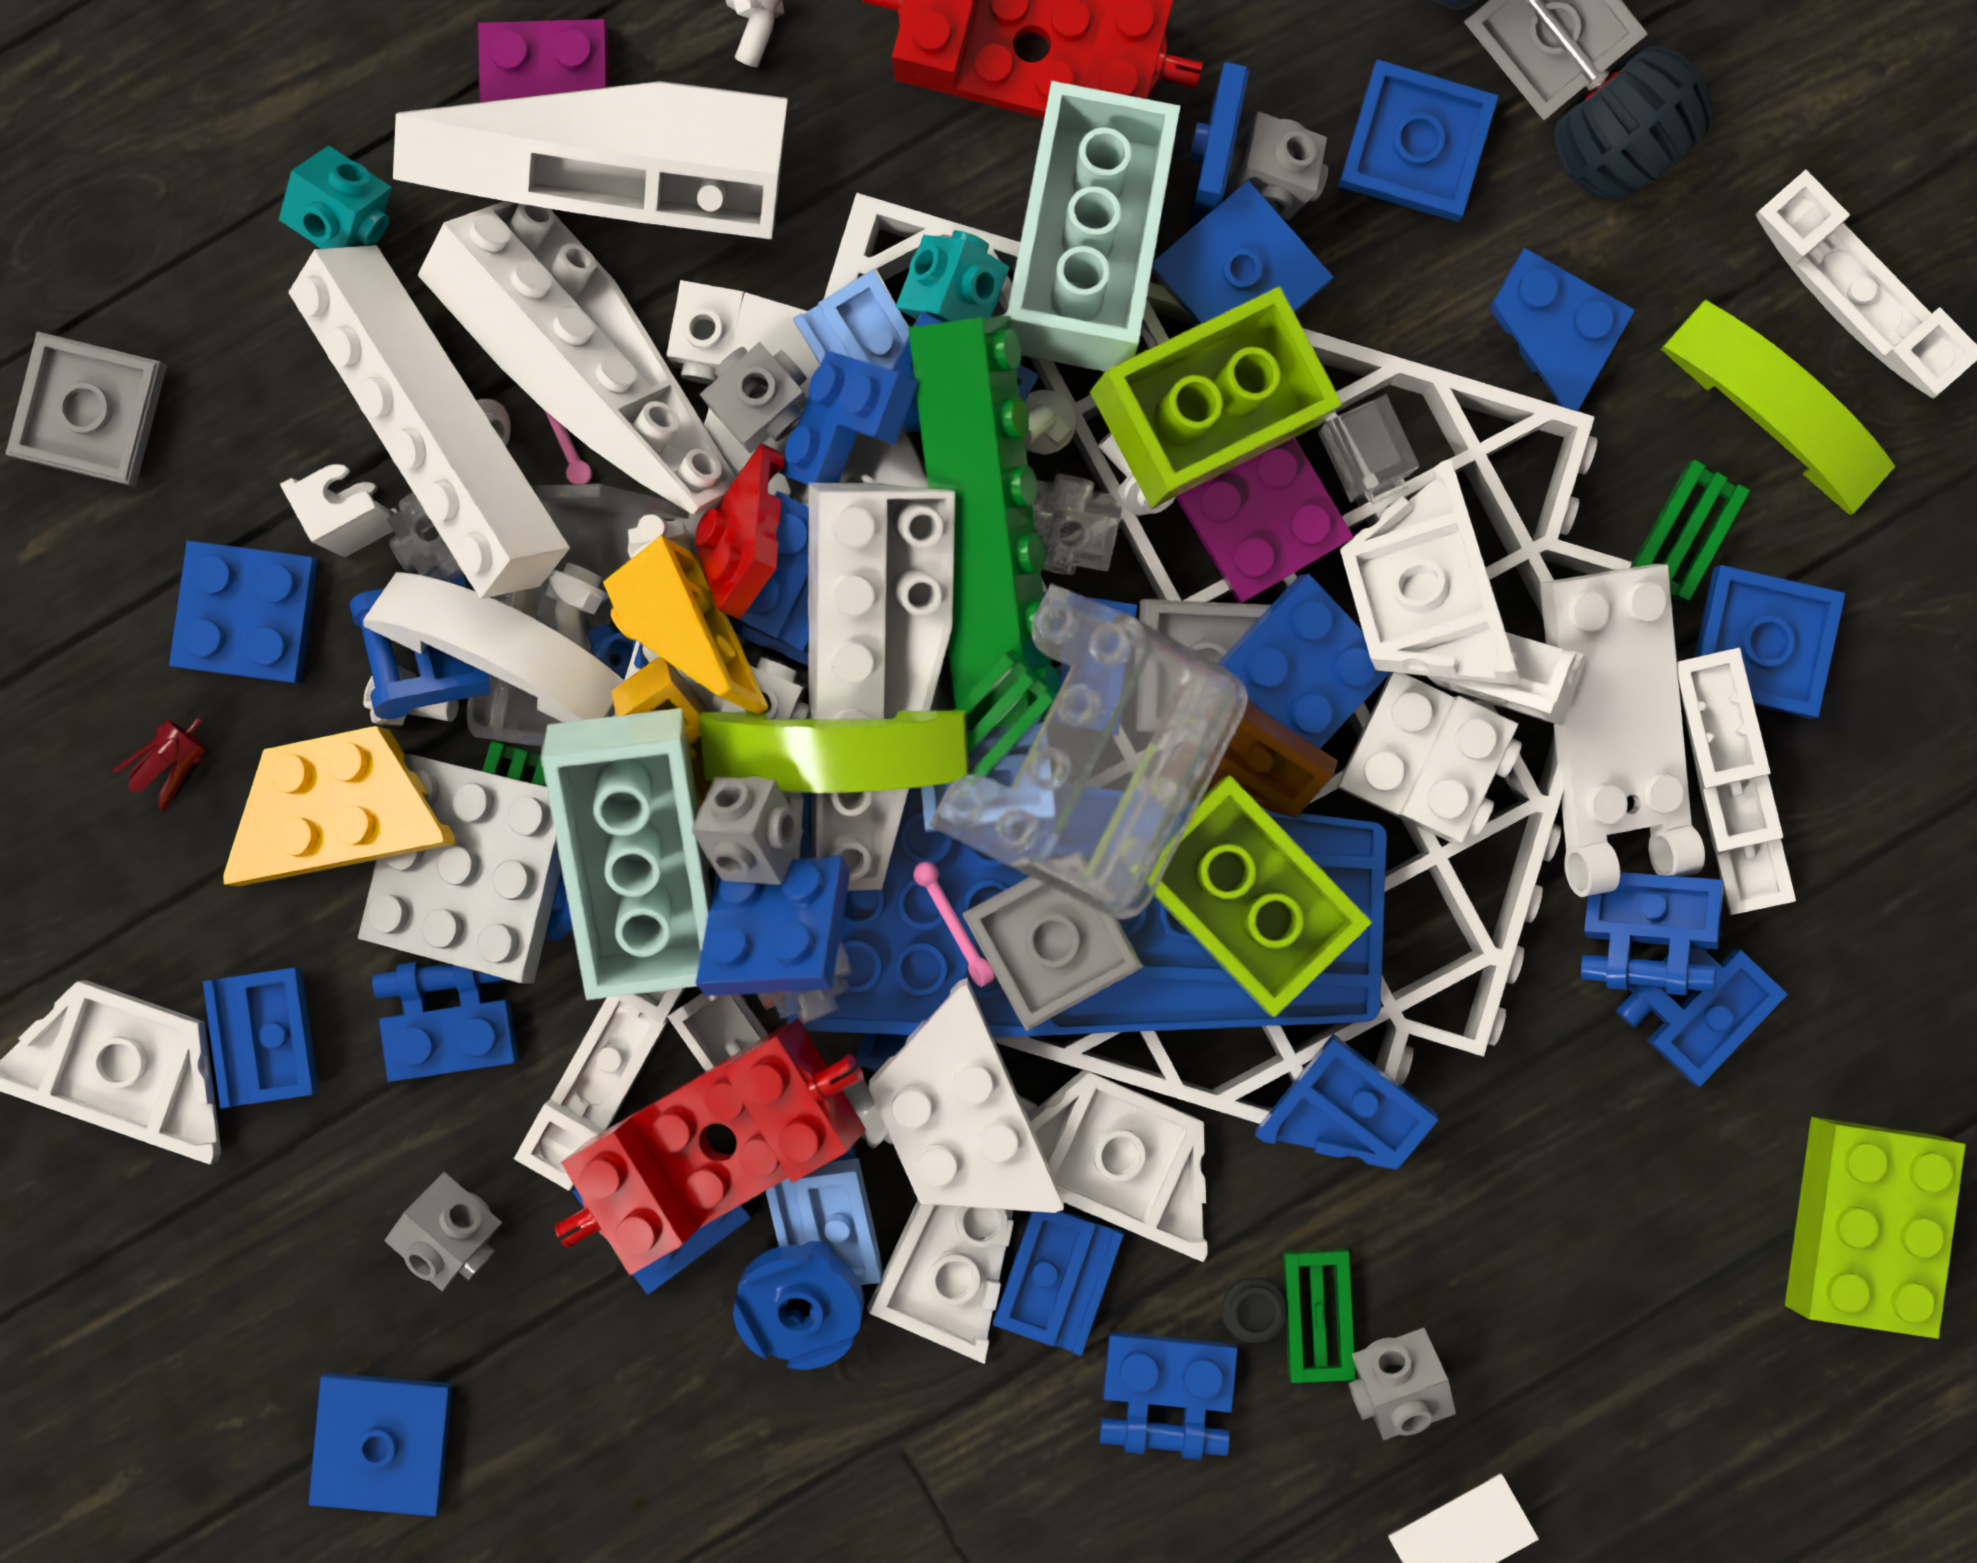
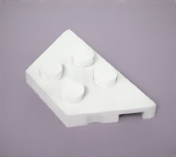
M1452 460L1442 461L1432 469L1435 478L1409 501L1401 496L1382 513L1380 520L1375 525L1361 530L1340 549L1371 661L1375 669L1379 671L1502 684L1520 682L1521 680Z
M968 978L960 980L950 990V996L927 1021L923 1020L912 1034L909 1035L905 1046L896 1056L890 1057L869 1081V1091L920 1204L1051 1213L1064 1209L1062 1195Z
M87 980L77 981L55 1002L54 1009L44 1019L35 1021L18 1038L20 1042L0 1060L1 1092L210 1165L219 1160L221 1146L206 1023L204 1021Z
M1086 1070L1080 1071L1027 1116L1064 1203L1204 1262L1208 1253L1207 1241L1203 1239L1202 1203H1206L1205 1177L1201 1172V1158L1205 1153L1203 1121L1106 1077Z

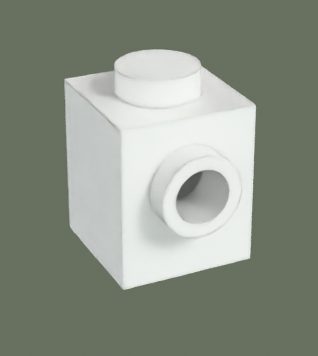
M680 280L666 356L674 368L682 369V378L710 385L719 378L715 374L716 368L733 352L740 308L745 294L744 291Z

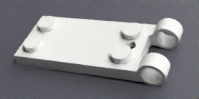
M1651 564L1541 582L1540 591L1546 644L1567 651L1572 650L1582 653L1587 658L1563 725L1554 723L1557 763L1558 761L1560 763L1564 783L1561 803L1566 843L1565 873L1571 889L1580 897L1614 891L1620 881V866L1614 849L1607 842V835L1650 827L1651 835L1649 839L1650 861L1658 875L1684 877L1698 874L1704 866L1705 851L1702 839L1691 823L1668 565ZM1631 795L1634 799V806L1631 811L1626 812L1628 806L1627 797Z

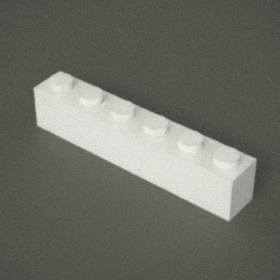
M378 246L314 249L288 293L479 598L483 599L540 587L570 547Z

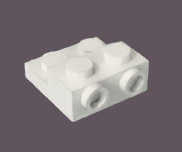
M1391 672L1336 788L1451 843H1463L1467 833L1477 837L1490 817L1494 802L1484 796L1494 775L1497 774L1505 778L1519 755L1522 743L1512 738L1518 723L1461 696L1453 697L1404 673Z

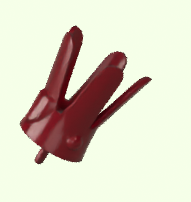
M166 719L165 723L157 728V735L153 741L111 771L113 773L120 772L147 753L129 774L131 780L128 788L136 793L145 789L163 770L175 761L159 795V808L163 813L166 812L189 768L193 764L199 763L202 755L208 751L207 747L192 735L201 724V719H196L187 730L172 720Z

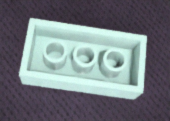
M1056 81L1051 82L1007 316H1010L1011 329L1018 336L1022 356L1106 371L1135 357L1180 111L1179 105Z
M683 709L548 724L541 758L586 1000L697 986L695 982L712 891L706 854L691 831L694 826L698 803Z

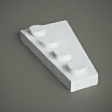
M1018 1095L1028 1116L1037 1108V1105L1033 1101ZM917 1200L882 1274L881 1283L877 1284L867 1306L869 1313L985 1364L989 1345L987 1337L992 1312L996 1310L1001 1286L999 1278L1006 1246L1009 1247L1014 1222L1012 1220L1013 1210L920 1204Z

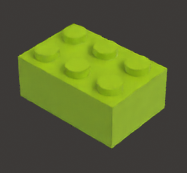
M1280 286L1106 370L1090 391L1151 509L1320 425L1343 405Z
M1231 776L1222 778L1128 869L1266 1013L1273 1017L1278 1015L1372 924L1363 912Z
M1811 1117L1785 1306L1810 1320L1939 1339L1966 1144L1937 1135Z

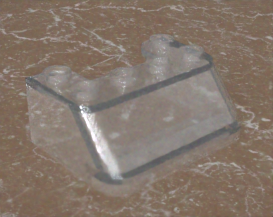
M1050 584L1034 616L1032 638L1039 651L1053 660L1070 666L1071 669L1011 788L1009 789L981 775L964 776L948 788L929 826L1109 917L1127 919L1143 911L1152 899L1244 715L1247 706V692L1243 682L1222 665L1130 615Z

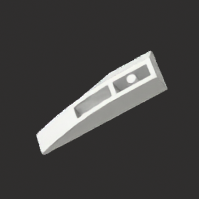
M656 81L398 112L395 123L393 179L454 192L580 214L772 239L776 220L788 98Z
M504 201L444 222L418 276L497 365L537 404L577 438L640 484L693 515L720 502L736 479L735 475L616 281L550 208Z
M809 483V720L894 719L899 711H930L952 629L954 491L881 483ZM909 788L868 792H811L813 858L842 856L851 869L848 891L882 890Z

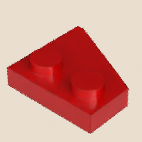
M760 443L717 507L709 509L702 516L697 525L694 543L717 609L739 620L777 567L778 541L776 540V531L780 522L781 500L768 494V483L775 474L784 468L783 453L763 443Z

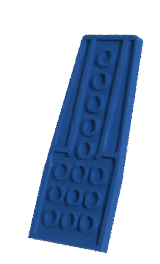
M1055 783L1057 820L925 832L921 787L909 788L882 890L847 891L832 989L788 992L787 1023L798 1018L806 1031L911 1035L923 1020L927 1021L950 996V990L954 985L965 978L969 980L993 1038L1369 1022L1378 1016L1381 1005L1386 831L1380 824L1375 822L1304 813L1294 817L1274 813L1262 808L1372 922L1278 1015L1273 1017L1266 1013L1128 870L1199 800ZM800 792L803 797L802 828L804 832L800 841L799 859L813 858L811 792ZM1079 850L1143 968L1026 1031L995 973L994 980L983 987H979L971 978L968 970L969 963L927 888L918 885L914 880V869L919 863L928 861L938 867V883L979 956L987 961L962 914Z

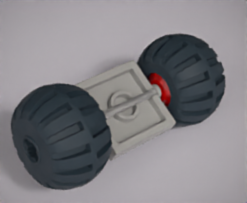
M1477 0L1432 1L1450 9L1459 10L1470 6ZM1487 0L1464 20L1467 27L1543 120L1548 118L1586 86L1587 90L1558 118L1554 127V141L1557 156L1566 174L1589 194L1608 201H1617L1637 193L1684 157L1704 137L1713 121L1711 94L1701 72L1695 65L1677 52L1661 46H1647L1634 52L1609 71L1607 70L1611 64L1648 35L1647 31L1622 0Z

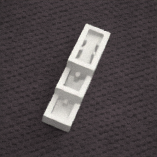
M1740 647L1677 662L1680 698L1720 879L1723 880V892L1729 915L1794 902L1796 898L1781 838L1784 837L1768 777L1771 772Z

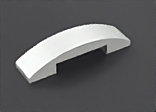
M1804 170L1757 212L1756 217L1788 265L1831 315L1886 366L1934 399L1977 361V344L1941 307L1931 313L1844 224L1850 214L1807 170Z
M396 572L363 620L364 627L422 654L427 645H430L538 697L537 710L561 722L608 717L614 707L611 691L624 682L621 677L592 654L536 619L493 598L480 599L473 590L427 576Z
M685 988L606 998L553 1095L543 1105L514 1159L567 1190L574 1186L561 1162L586 1141L609 1128L669 1019L667 1016L673 1013Z

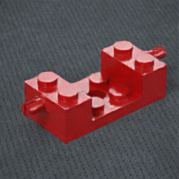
M862 0L864 4L868 3L898 11L900 28L892 54L894 78L896 81L1042 119L1045 118L1052 81L1148 99L1158 85L1159 79L1188 86L1196 90L1203 65L1202 61L1197 62L1166 54L1167 43L1165 34L1173 0ZM1035 33L1044 37L1050 46L1047 56L1038 62H1026L1020 59L1013 47L1017 39L1022 35Z
M798 1018L794 1019L589 1139L564 1159L561 1164L581 1195L584 1209L556 1223L555 1231L557 1237L580 1226L560 1241L565 1247L571 1248L579 1241L599 1231L610 1242L629 1275L637 1272L684 1245L702 1226L783 1180L789 1178L791 1183H794L848 1152L866 1131V1128L842 1090L863 1080L861 1067L858 1066L837 1078V1076L850 1070L857 1063L856 1059L848 1054L842 1060L828 1067ZM710 1124H723L733 1131L737 1140V1147L734 1153L722 1154L710 1146L707 1140V1128Z

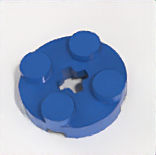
M811 1241L803 1246H780L761 1254L742 1271L733 1311L734 1323L743 1342L758 1356L767 1360L768 1353L777 1358L788 1360L787 1368L798 1370L816 1369L840 1359L852 1346L854 1336L860 1329L865 1302L864 1293L855 1273L844 1261L837 1258L834 1249L828 1244ZM791 1298H801L811 1303L810 1315L802 1317L797 1309L787 1311L784 1307Z

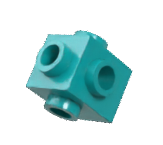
M327 146L291 170L279 221L313 242L320 249L374 246L383 236L389 223V216L385 214L392 187L368 172L361 164L350 160L332 147Z
M954 230L951 238L923 235L919 248L911 260L910 271L896 308L916 320L921 312H925L943 323L991 317L999 301L1000 292L1010 267L988 254L989 243L973 234Z

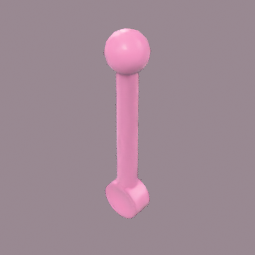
M545 411L569 464L566 471L568 480L576 486H586L593 478L592 468L589 464L580 460L567 429Z
M928 861L919 863L913 873L915 882L927 888L969 963L968 970L973 981L979 987L987 985L994 980L993 970L989 963L979 956L938 883V867Z

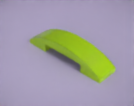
M1704 300L1661 348L1666 355L1706 390L1714 386L1717 387L1808 468L1802 474L1849 515L1857 511L1894 469L1895 465L1874 437L1830 391L1782 350L1714 304Z
M899 711L894 719L768 720V712H763L760 715L752 712H702L699 716L705 780L712 782L715 777L744 779L748 777H761L767 780H776L781 791L839 793L917 788L967 780L969 777L966 711Z

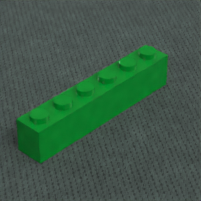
M1010 316L981 317L908 327L914 378L919 381L916 395L928 488L952 490L955 492L952 629L948 640L955 708L997 661L1010 650H1013L1060 695V679L1057 670L1051 666L1048 641L1052 633L1053 617L1048 602L1043 599L1040 573L1045 563V550L1041 537L1035 531L1032 506L1037 497V482L1032 468L1027 464L1024 439L1029 429V415L1025 402L1019 396L1016 369L1021 361V347L1016 332L1011 329ZM1010 672L966 720L967 729H973L1018 680L1013 673ZM1028 690L994 728L1012 727L1035 702L1037 697ZM1059 699L1038 722L1057 715L1056 705Z

